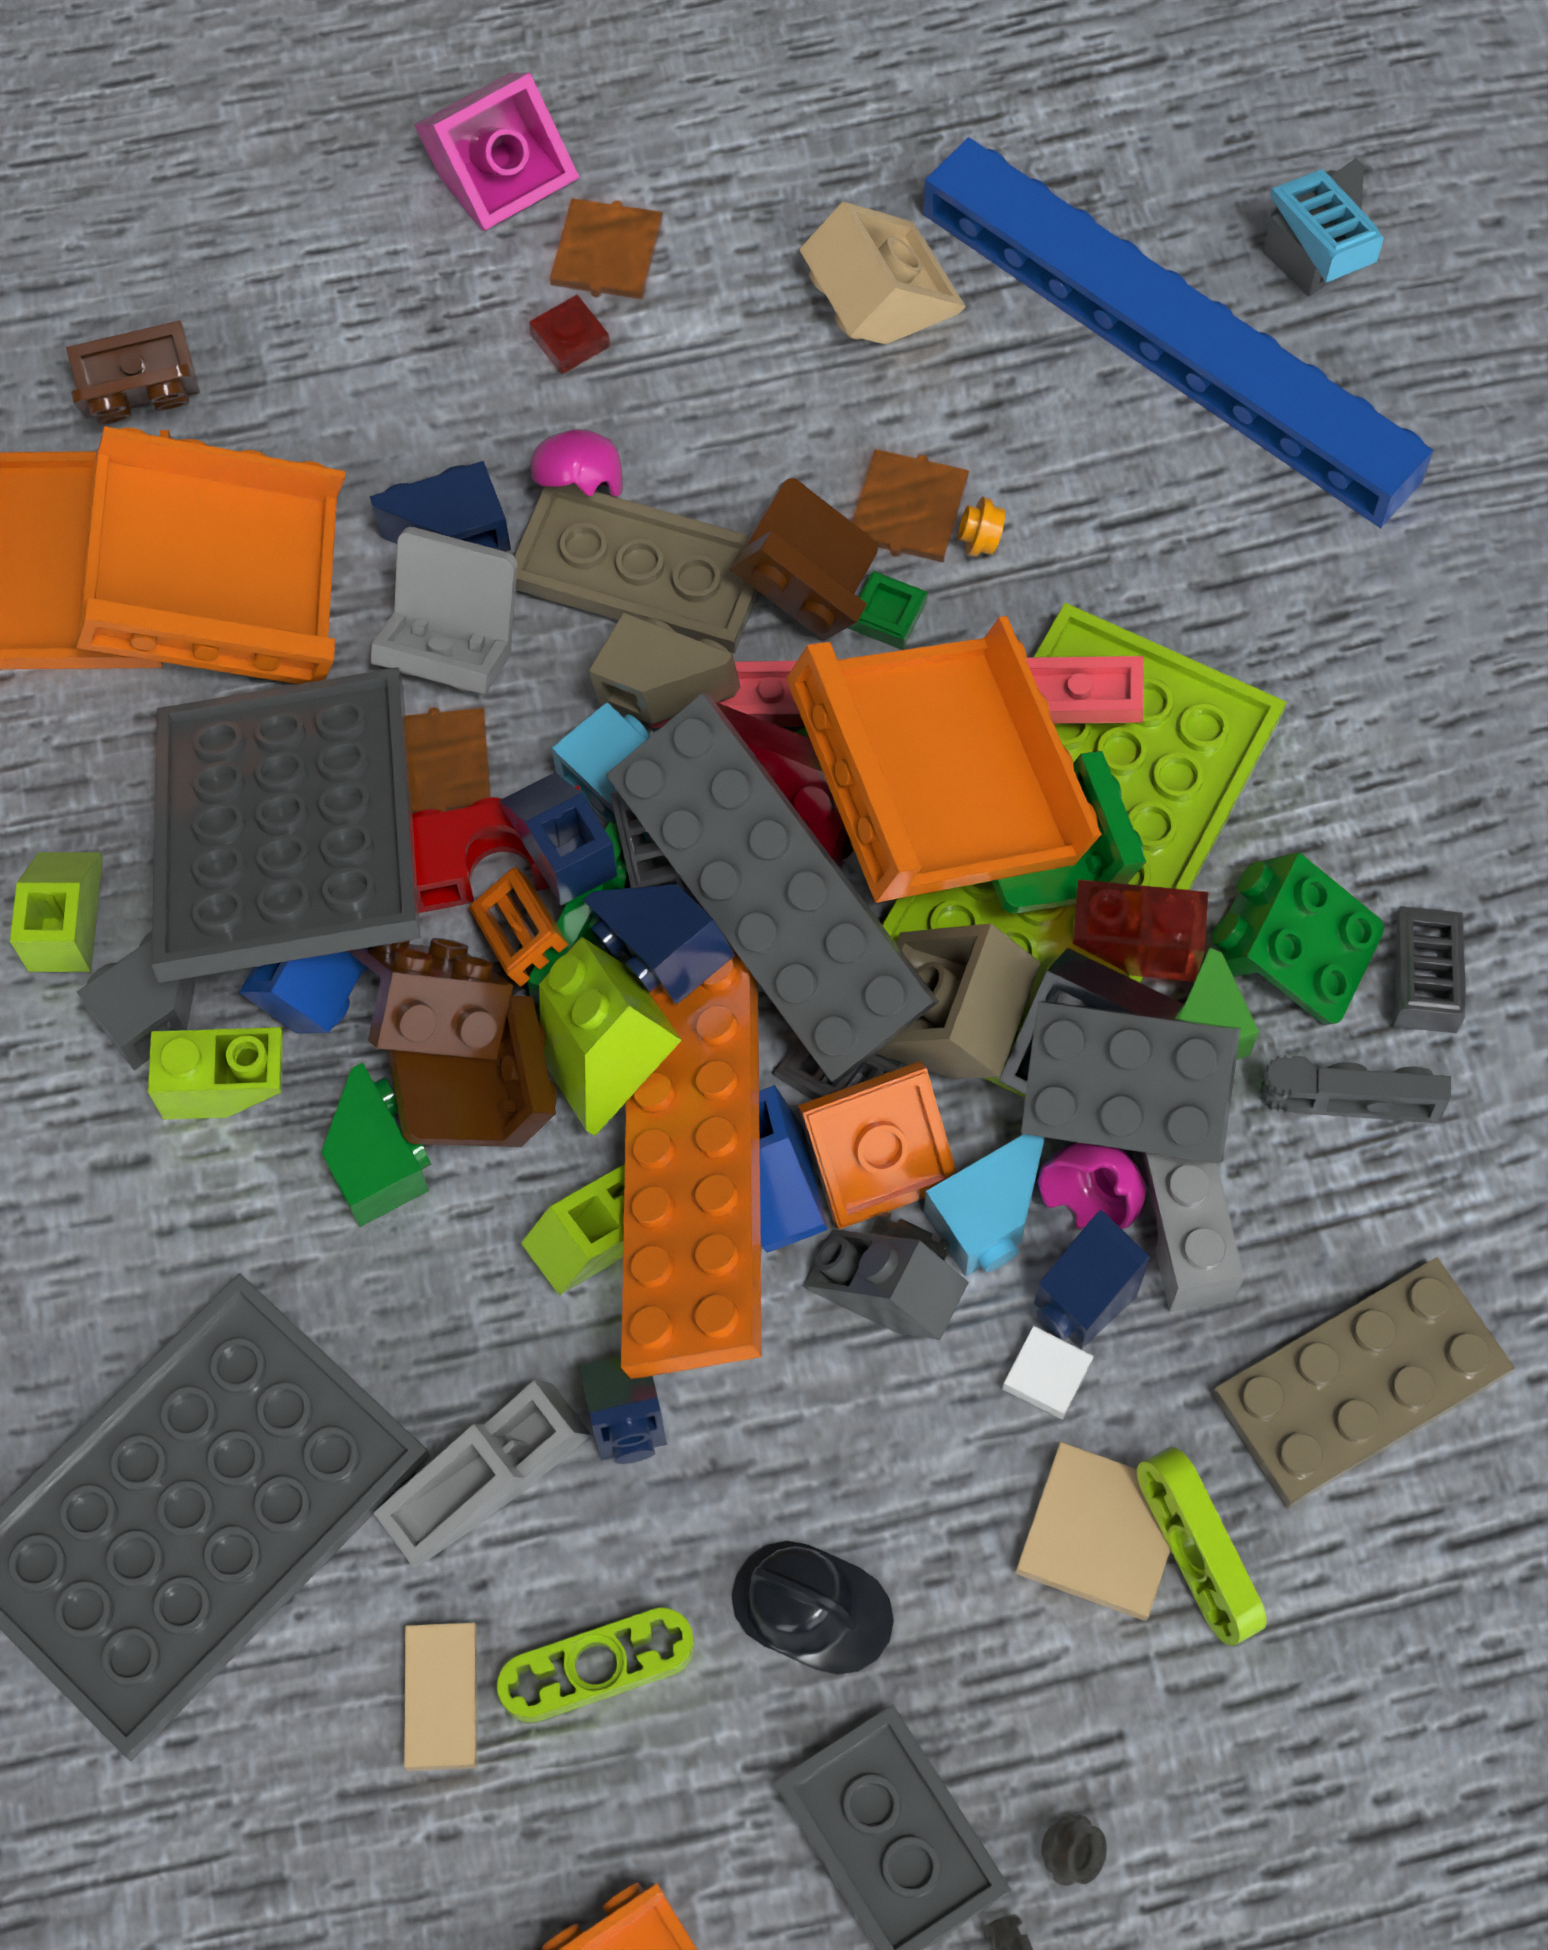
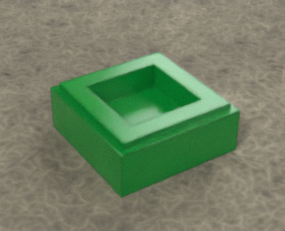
M872 571L859 596L867 605L857 623L848 627V629L903 650L927 603L928 592Z

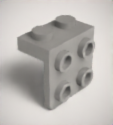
M415 527L405 528L397 541L394 612L372 642L371 664L389 669L399 667L400 674L415 675L451 685L458 690L473 691L486 695L511 655L518 568L516 558L505 551Z

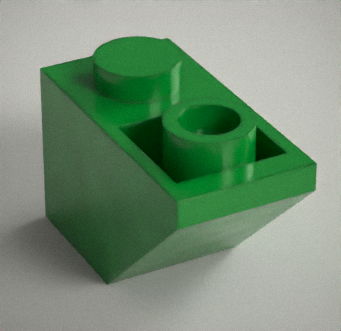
M363 1062L350 1070L321 1151L328 1169L359 1228L428 1192L429 1188L422 1169L432 1165L423 1145L408 1142L396 1124L393 1116L399 1113L397 1100L386 1078L383 1077L373 1082Z

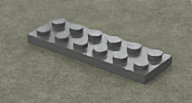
M703 693L700 694L606 774L607 778L704 910L714 919L729 944L831 1082L841 1081L939 1003V1000L711 696Z

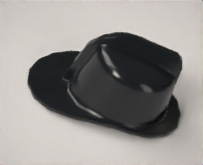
M792 1541L768 1544L749 1556L736 1574L732 1600L735 1617L746 1634L764 1647L815 1670L835 1675L859 1672L878 1660L890 1642L894 1617L890 1598L879 1581L860 1567L808 1544Z

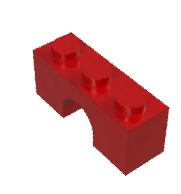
M574 786L581 792L580 786ZM483 798L472 803L470 807L444 812L437 809H426L412 814L419 913L473 903L474 896L471 884L473 871L483 858L497 852H510L522 857L532 869L536 891L550 888L501 808L499 800L502 798Z

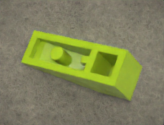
M625 1164L551 1205L521 1242L559 1296L623 1257Z

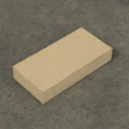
M475 1623L405 1626L404 1768L407 1771L478 1768L477 1626Z

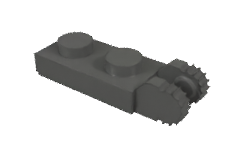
M1285 1055L1283 1058L1277 1056L1276 1060H1271L1270 1065H1267L1264 1075L1265 1080H1262L1259 1091L1262 1094L1261 1100L1265 1101L1264 1105L1270 1106L1271 1110L1274 1108L1278 1111L1284 1109L1285 1112L1311 1113L1315 1115L1438 1123L1451 1099V1076L1433 1075L1431 1070L1416 1066L1402 1067L1394 1072L1367 1071L1365 1066L1351 1062L1336 1063L1328 1068L1317 1069L1305 1056L1287 1058Z

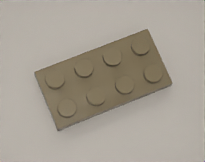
M572 484L543 488L514 556L518 563L517 591L616 620H620L623 613L642 620L655 618L669 625L676 633L697 641L700 639L713 640L733 654L736 652L759 593L729 570L749 535L596 491L593 496H586L577 486Z
M1436 1257L1215 1387L1212 1396L1288 1509L1506 1378L1515 1367L1441 1261Z

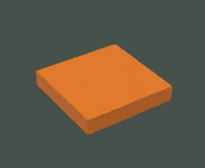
M921 1061L798 1105L831 1217L839 1230L925 1198V1193L928 1189L957 1173L928 1071Z

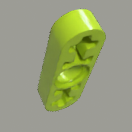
M1168 1447L1140 1462L1137 1467V1478L1140 1488L1213 1633L1226 1645L1236 1646L1262 1631L1267 1623L1263 1603L1190 1459L1178 1448Z
M670 1608L652 1609L512 1658L504 1665L497 1681L498 1696L506 1711L513 1718L526 1723L540 1722L681 1672L693 1657L695 1648L693 1631L688 1620L681 1613ZM664 1625L669 1635L681 1634L683 1639L673 1644V1657L661 1660L657 1650L636 1655L637 1662L642 1670L629 1674L628 1658L618 1638L631 1634V1643L634 1649L646 1645L653 1640L651 1629L656 1626ZM590 1647H605L612 1651L617 1659L615 1673L608 1681L602 1684H589L583 1681L577 1674V1661L580 1655ZM564 1657L565 1673L571 1686L576 1691L575 1693L562 1697V1686L558 1682L540 1690L541 1702L536 1705L528 1706L523 1696L512 1698L511 1691L521 1686L520 1674L532 1670L537 1680L556 1676L558 1673L551 1661Z

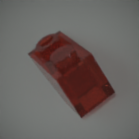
M1078 879L1072 944L1131 976L1195 982L1205 952L1208 892Z

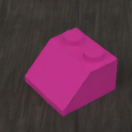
M530 72L508 73L414 124L439 177L481 230H487L580 178Z

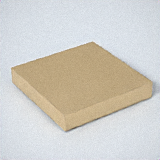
M1060 1442L1015 1574L1147 1621L1171 1549L1140 1488L1137 1469Z

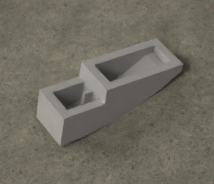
M533 1380L484 1425L473 1424L380 1506L374 1512V1515L412 1567H418L523 1493L578 1448L592 1434L552 1383Z

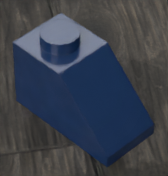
M1100 1210L1091 1218L1038 1284L1034 1304L1039 1308L1036 1311L1037 1317L1053 1336L1063 1341L1069 1337L1082 1350L1137 1297L1150 1256L1104 1211Z

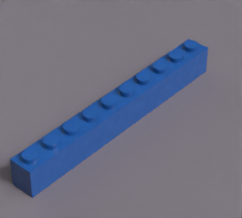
M968 137L925 179L923 215L1380 529L1422 484L1434 450L1424 444L1423 440L1415 432L1399 427L1378 413L1367 400L1359 396H1353L1329 380L1321 369L1312 364L1304 363L1283 349L1272 336L1267 333L1258 332L1234 316L1226 305L1218 301H1212L1188 285L1185 279L1177 272L1164 269L1142 254L1134 243L1118 238L1096 223L1089 213L1082 209H1075L1053 194L1043 182L1038 179H1031L1011 166L997 151L986 149Z

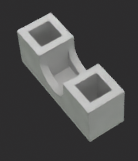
M1132 1150L1134 1163L1138 1166L1144 1178L1145 1187H1149L1154 1204L1158 1231L1155 1253L1169 1312L1234 1301L1245 1277L1217 1163Z

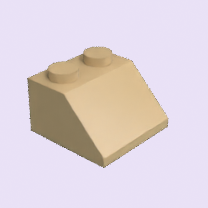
M843 201L799 249L811 269L809 272L811 281L822 293L826 294L836 311L835 321L845 334L853 339L859 340L861 338L881 344H889L956 316L966 307L917 226L912 221Z

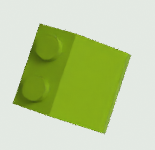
M583 937L575 943L566 955L560 957L554 963L550 973L539 984L540 1023L545 1033L544 1055L547 1069L585 1130L596 1136L682 1039L652 996L637 982L626 966Z

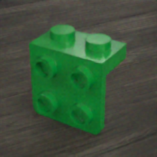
M1103 751L1081 753L1073 763L1074 772L1086 800L1093 806L1096 812L1101 836L1075 865L993 880L992 883L1000 905L1005 911L1021 913L1115 899L1146 863L1141 837L1133 829L1121 799L1120 784L1117 778L1112 775Z
M1300 852L1254 862L1240 876L1237 883L1238 894L1228 914L1219 921L1212 932L1211 942L1213 944L1211 948L1222 952L1233 977L1258 972L1322 1024L1339 1023L1343 1019L1384 933L1382 920Z

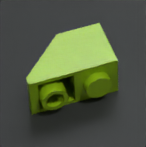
M38 852L17 881L10 943L28 972H91L103 864L101 852Z
M282 1027L151 1031L148 1093L163 1120L228 1118L282 1093L284 1031Z

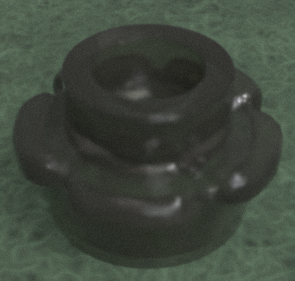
M1071 1814L1062 1816L1044 1835L1041 1852L1045 1867L1049 1872L1053 1873V1880L1063 1886H1069L1075 1882L1080 1884L1092 1882L1101 1872L1106 1860L1107 1842L1103 1831L1093 1826L1086 1816L1078 1815L1075 1817Z

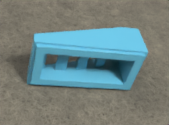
M1323 169L1271 189L1270 197L1326 283L1378 261L1384 240L1383 236L1372 220ZM1315 190L1319 194L1302 202L1296 199ZM1323 205H1326L1328 208L1315 215H1311L1308 212ZM1333 220L1337 222V224L1325 229L1321 226ZM1343 234L1347 237V239L1339 242L1333 239Z

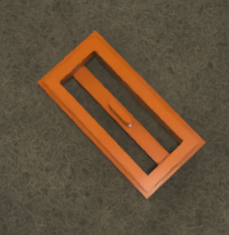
M516 866L511 868L469 907L506 974L520 987L530 979L525 970L529 965L533 963L540 970L549 962L544 953L552 946L560 953L569 945L529 878ZM513 888L539 930L536 936L533 935L510 894H508ZM496 903L523 946L517 953H515L493 913L489 910Z

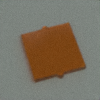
M571 198L550 276L551 285L590 291L594 297H599L603 293L643 300L663 221V212L623 206L619 200L608 204Z
M875 449L852 523L873 538L878 548L890 550L891 555L894 557L904 553L944 563L968 481L969 470L928 461L927 456L923 454L913 458Z
M432 707L425 714L405 715L412 814L426 809H437L444 812L470 807L477 800L491 797L484 708L440 712L438 708Z

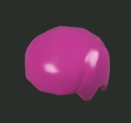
M572 429L549 436L533 452L530 463L531 478L543 487L565 486L575 483L586 496H593L596 488L601 484L609 486L612 496H620L622 493L623 479L619 452L613 442L607 437L588 429Z
M1073 1142L1053 1155L1043 1165L1037 1179L1044 1204L1051 1209L1062 1205L1069 1207L1075 1214V1227L1078 1229H1083L1100 1210L1104 1211L1121 1229L1128 1228L1138 1218L1146 1195L1144 1178L1138 1166L1124 1151L1119 1148Z

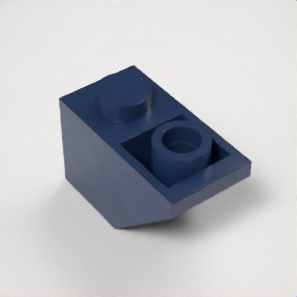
M484 461L468 466H453L444 470L439 475L410 484H395L382 493L369 496L380 537L397 544L398 537L405 528L415 527L505 552L511 550L506 518Z
M556 772L499 800L501 808L560 905L617 877L613 842L582 792Z
M678 884L592 891L583 899L597 920L590 927V930L606 951L614 958L623 951L630 958L624 964L637 982L648 993L659 987L676 1005L735 956L714 919Z
M621 1356L580 1365L589 1414L601 1460L614 1457L615 1462L618 1464L635 1463L652 1457L655 1454V1447L667 1445L653 1376L630 1379L621 1368Z

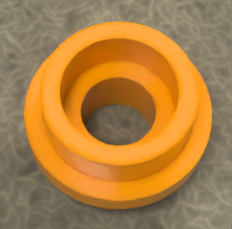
M982 496L976 507L967 505L963 512L958 530V540L966 542L965 552L967 555L977 557L980 552L993 555L999 544L1006 512L1004 508L993 506L991 498Z

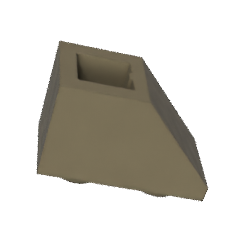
M623 613L589 669L591 681L600 704L604 705L608 702L615 710L630 714L651 724L676 716L702 693L711 696L715 702H720L734 697L741 687L733 654L729 653L721 644L710 639H700L697 641L676 633L669 625L658 619L647 618L642 620L627 613Z

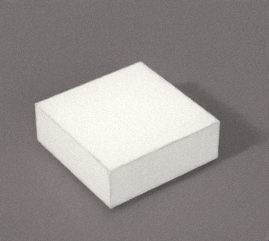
M1033 1326L1003 1384V1390L1063 1420L1094 1356Z

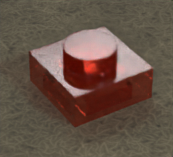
M578 294L529 321L531 336L561 374L568 372L610 347L609 333Z

